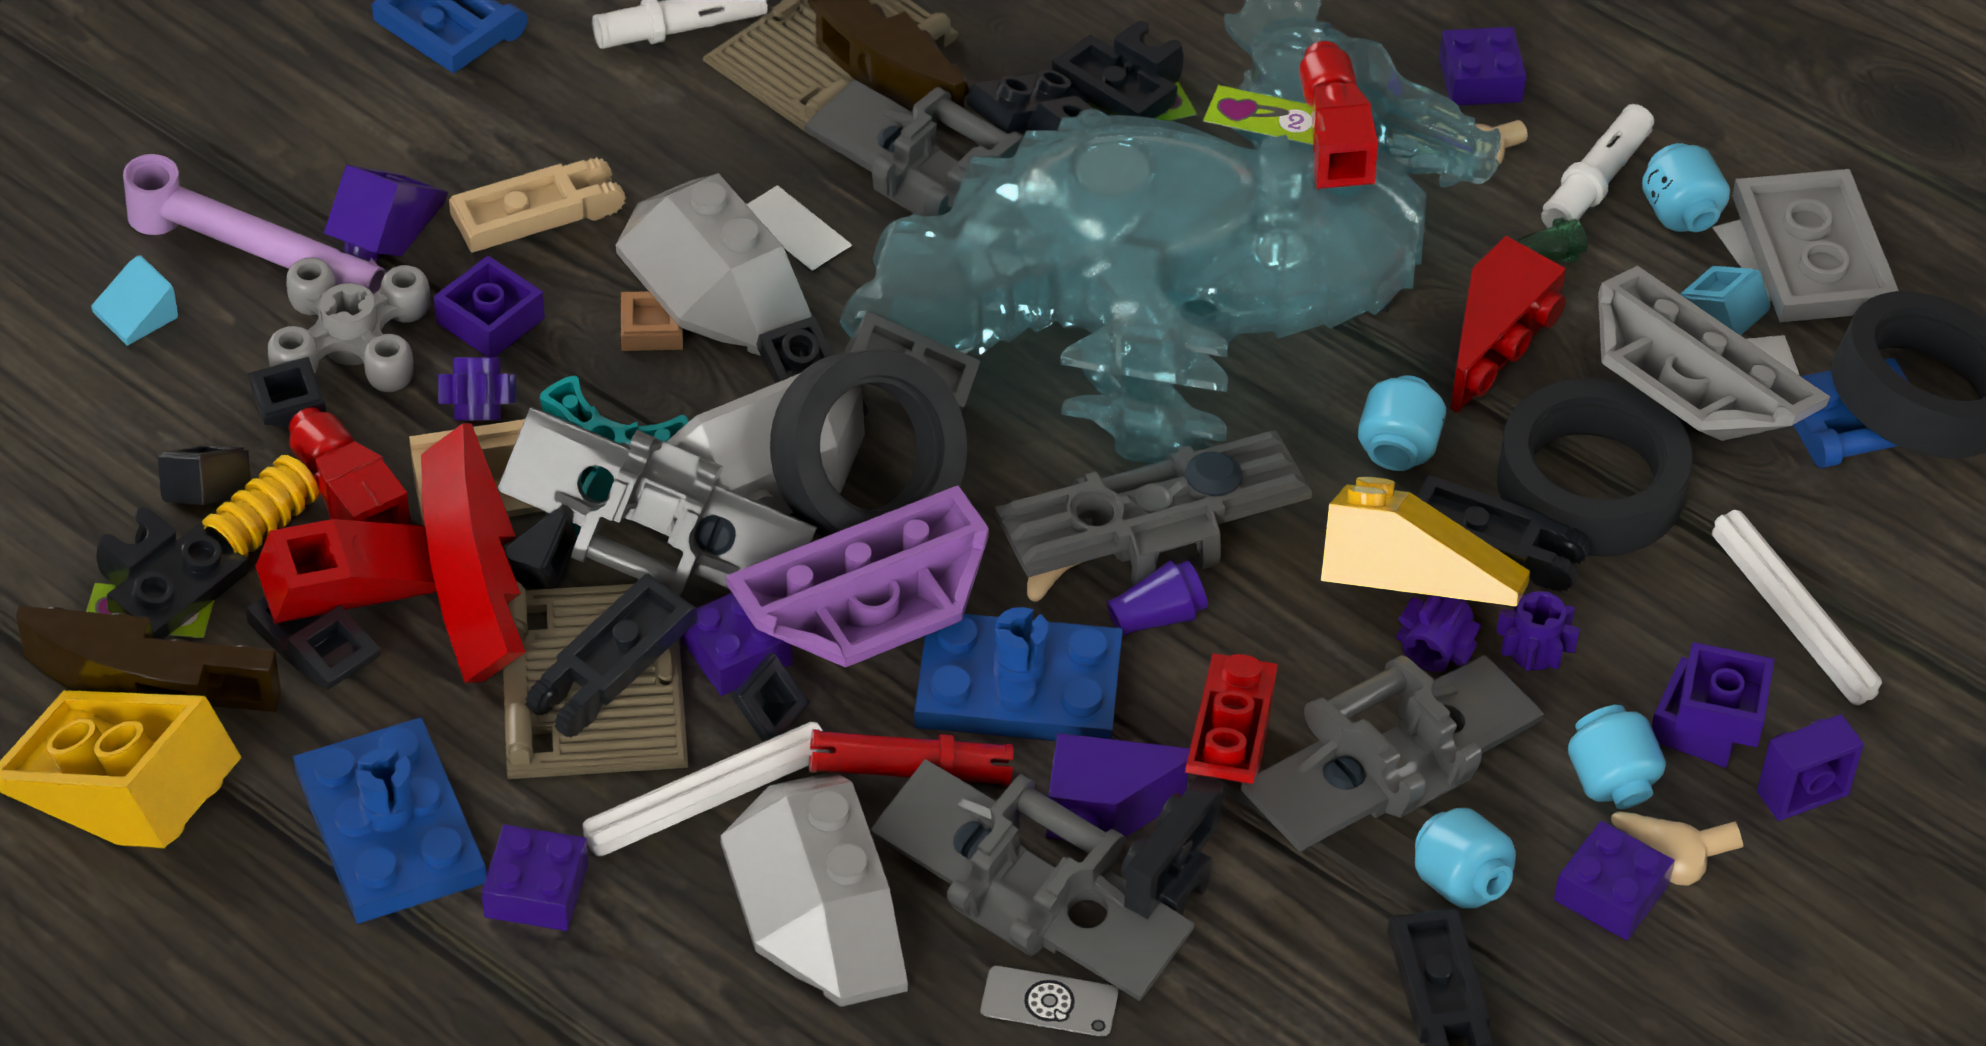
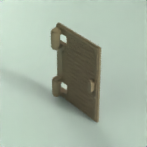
M783 0L774 6L771 12L703 56L705 63L803 131L805 124L854 80L816 44V12L808 4L807 0ZM869 0L872 4L876 3L882 8L886 18L906 12L921 30H927L934 41L943 48L956 41L958 37V32L951 28V22L944 13H934L932 15L911 0Z
M517 582L521 594L507 605L526 653L503 668L507 779L688 768L679 639L607 706L603 704L596 719L588 727H584L577 736L574 735L572 738L568 736L567 738L554 727L556 725L554 721L557 718L556 715L560 712V708L565 703H568L570 698L582 688L577 683L573 682L567 697L559 705H555L548 714H543V716L537 715L525 705L527 702L525 700L528 695L527 692L530 691L531 686L535 684L536 680H540L541 676L557 662L556 656L634 584L525 590ZM547 612L548 629L528 630L527 614ZM552 734L553 752L533 753L532 735Z

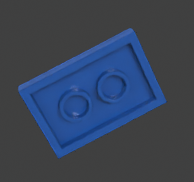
M1026 607L1009 609L1004 611L999 617L964 614L962 621L925 635L914 711V728L1056 741L1057 733L1112 739L1122 628L1047 622L1042 614H1039L1032 620L1034 609Z
M422 717L293 756L296 775L356 924L485 883L487 877L486 866Z

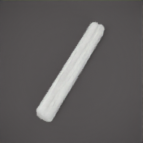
M1732 510L1726 515H1720L1714 522L1713 537L1845 697L1854 705H1861L1867 700L1874 699L1879 694L1878 689L1882 684L1881 678L1746 516L1738 510Z
M816 722L806 723L586 819L583 823V834L587 839V845L594 855L602 857L809 765V755H812V752L829 753L827 750L810 749L812 729H819L820 731L822 729Z

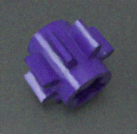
M500 357L453 358V374H438V404H454V420H501V404L516 403V374H500Z
M1537 591L1522 595L1517 606H1514L1513 610L1501 609L1496 633L1504 636L1501 654L1503 656L1511 655L1518 665L1528 671L1543 670L1550 666L1554 669L1560 668L1562 653H1574L1576 650L1580 629L1572 626L1575 608L1573 606H1565L1557 596L1547 591Z
M1430 595L1424 603L1420 599L1412 597L1398 619L1403 625L1396 634V639L1403 642L1402 649L1405 656L1418 667L1430 672H1444L1451 660L1459 666L1467 663L1478 645L1474 638L1481 627L1479 623L1473 621V612L1463 599Z

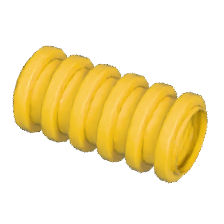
M281 455L273 462V467H266L259 474V478H253L245 485V490L237 491L231 497V502H224L217 508V514H209L202 521V524L205 526L204 529L209 527L232 546L235 554L239 552L247 558L248 552H255L263 545V540L267 539L271 530L284 528L291 521V516H298L305 510V505H311L319 498V488L316 479L301 461L289 455Z

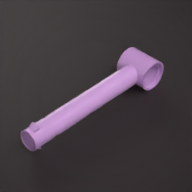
M158 154L141 155L132 159L124 168L123 178L127 218L132 228L140 233L159 235L181 225L288 269L295 262L304 258L321 259L331 267L335 276L336 286L354 283L366 287L372 294L381 288L385 269L378 266L372 258L368 262L353 255L342 253L338 249L181 187L177 165L165 156Z

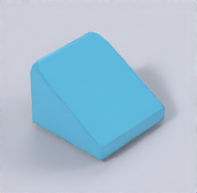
M141 255L136 256L124 267L91 306L92 312L127 346L178 318L172 285Z
M1712 266L1681 293L1687 300L1740 336L1770 309V300L1760 270Z

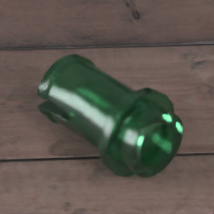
M1564 217L1554 219L1551 227L1518 239L1513 238V240L1555 263L1565 260L1567 263L1577 262L1580 254L1586 252L1588 248L1585 231L1580 222L1575 218L1567 220Z

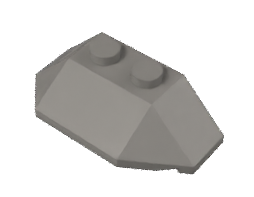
M719 173L687 181L637 203L616 244L617 255L646 289L650 291L669 316L683 329L723 343L747 346L748 352L761 356L756 345L760 334L812 317L783 245Z
M1635 266L1601 283L1598 291L1602 364L1698 431L1724 441L1792 426L1827 406L1830 399L1829 395L1639 266Z
M800 374L696 415L666 443L722 465L723 469L718 483L730 487L729 490L785 514L793 513L782 497L773 474L770 458V434L780 400L787 388ZM860 385L844 393L834 403L827 414L821 432L820 451L822 464L829 481L838 493H841L865 435L862 388Z
M829 772L768 786L721 835V846L755 951L797 979L823 990L824 996L840 1007L907 992L908 982L890 888L853 782L836 772Z

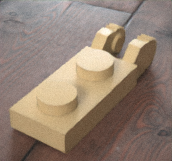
M596 157L595 159L590 158L588 161L582 160L565 166L557 164L456 194L449 199L450 214L471 253L579 221L584 219V217L592 221L603 219L606 215L611 216V214L617 213L619 209H622L626 197L621 186L616 182L612 183L610 181L612 180L610 176L613 174L607 162H604L603 158L598 159Z

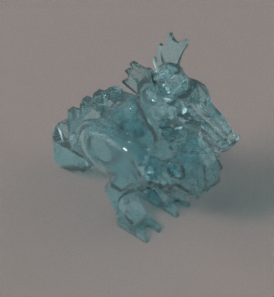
M1246 0L1244 8L1240 13L1225 14L1224 16L1226 31L1242 49L1252 56L1251 70L1244 72L1243 83L1236 89L1306 103L1298 72L1305 51L1309 46L1319 41H1331L1337 44L1341 50L1350 56L1357 87L1371 103V112L1378 138L1375 184L1317 189L1313 174L1315 155L1313 153V145L1288 140L1287 135L1274 137L1232 128L1252 142L1255 149H1247L1177 122L1139 116H1107L1098 110H1084L1079 113L1078 117L1062 118L1057 131H1026L1016 155L1012 158L972 157L950 212L944 215L927 217L912 214L889 223L881 233L876 245L874 256L875 278L865 283L850 297L844 306L839 322L850 338H852L865 312L870 311L964 354L973 351L978 356L1000 340L1009 343L1029 327L1035 332H1039L1057 321L1063 328L1076 327L1087 329L1088 332L1093 333L1068 346L1061 354L1060 365L1083 368L1086 378L1102 395L1084 394L1066 399L1061 407L1062 415L1093 420L1115 437V452L1125 459L1152 464L1165 461L1167 453L1177 451L1179 448L1190 445L1193 451L1196 452L1214 447L1206 439L1226 442L1227 426L1223 420L1216 415L1191 407L1171 383L1227 392V374L1209 355L1227 357L1228 343L1239 334L1274 332L1278 339L1321 325L1332 328L1366 311L1376 315L1402 288L1413 289L1415 265H1421L1427 194L1408 176V173L1422 174L1434 172L1441 174L1439 185L1444 188L1453 186L1462 180L1476 184L1484 183L1498 171L1499 162L1496 157L1500 149L1501 134L1498 128L1491 131L1480 130L1475 125V119L1463 115L1459 105L1425 86L1408 81L1396 71L1387 50L1378 42L1369 39L1347 37L1340 31L1330 28L1331 23L1316 21L1322 0Z

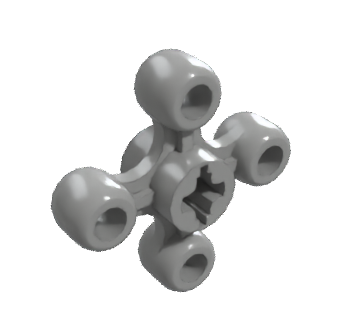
M304 258L295 262L290 267L286 276L288 299L293 308L298 312L306 315H317L319 318L316 324L309 330L297 326H287L276 331L268 342L269 366L272 367L309 357L314 373H316L319 360L328 355L331 360L342 365L350 366L364 363L365 375L368 381L379 391L396 392L406 387L414 375L412 349L408 342L399 335L383 334L381 330L384 324L391 319L397 322L411 323L421 319L427 313L430 307V288L425 274L414 266L401 265L394 267L384 275L380 290L372 294L366 287L354 283L336 286L335 276L331 267L321 259Z

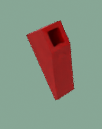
M1505 236L1472 268L1450 409L1456 413L1475 395L1479 397L1485 395L1493 385L1498 372L1509 361L1517 362L1525 354L1532 337L1543 326L1546 328L1552 327L1561 316L1566 305V297L1562 295L1566 268L1508 236Z
M330 519L271 530L256 564L274 624L326 614L339 605L348 610L437 592L430 565L425 526Z
M1212 653L1185 773L1254 783L1261 767L1265 750L1278 664L1259 661L1252 656L1244 654L1227 656Z

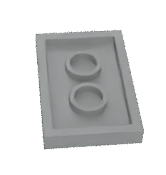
M1850 169L1735 180L1732 197L1779 322L1854 316L1857 309L1868 299L1883 293L1899 291Z

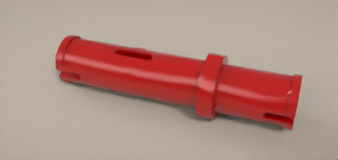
M812 729L810 749L827 750L832 753L812 752V755H809V772L824 771L911 778L926 759L963 782L1001 784V786L1009 787L1012 779V766L991 764H1008L1009 760H1013V744L1010 743L1001 745L954 741V735L940 734L937 740L826 732L819 729Z

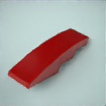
M463 423L421 454L422 508L430 565L441 611L464 682L483 683L525 654L526 651L507 605L521 594L503 546L514 539L516 535L473 425Z

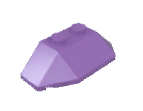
M957 485L726 575V582L757 630L846 668L962 621L987 544L989 528Z

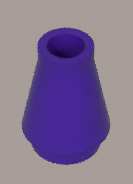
M1188 560L1177 565L1172 561H1168L1120 596L1107 601V608L1115 628H1122V637L1136 631L1193 621L1196 619V612L1208 607L1203 585L1196 570Z

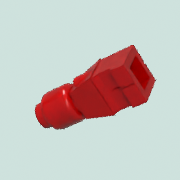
M1316 42L1305 51L1298 70L1304 99L1312 108L1313 153H1315L1313 174L1316 188L1375 184L1378 138L1372 117L1371 103L1357 87L1350 56L1334 42Z
M310 407L301 410L291 419L289 423V445L296 458L315 477L319 492L323 496L331 519L411 525L407 491L385 464L381 455L355 442L341 421L330 412H321L318 408Z

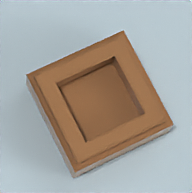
M650 291L621 292L622 351L683 350V328L679 327L673 318L669 316Z

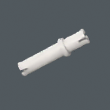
M641 0L640 6L593 15V31L596 42L602 49L646 39L651 44L665 41L666 35L767 14V0H665L660 2L658 0Z
M1636 104L1625 107L1619 117L1604 135L1598 139L1583 160L1567 168L1561 178V186L1542 208L1544 210L1541 213L1542 221L1550 230L1559 234H1567L1589 207L1597 206L1605 198L1609 182L1653 130L1651 127L1654 125V119L1646 108Z

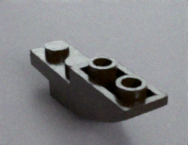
M807 0L808 4L816 12V44L853 79L896 102L912 113L913 106L936 87L951 94V101L964 108V100L968 95V84L964 73L959 66L949 63L937 49L931 34L927 30H921L906 12L886 18L882 8L876 3L872 4L869 0Z
M23 605L18 607L16 618L25 657L47 675L75 691L206 696L210 705L216 707L276 712L281 687L275 650L260 649L249 645L228 646L196 643L184 639H154L150 617L132 616L126 613L108 614L67 610L62 607L44 608Z

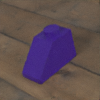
M346 164L324 234L345 241L342 252L363 260L370 261L372 258L377 262L379 254L402 256L444 205L448 191L396 172Z
M1057 733L1048 797L1101 830L1108 832L1110 829H1115L1127 837L1158 818L1166 802L1174 793L1183 795L1186 792L1189 773H1185L1190 748ZM1046 828V838L1065 840Z

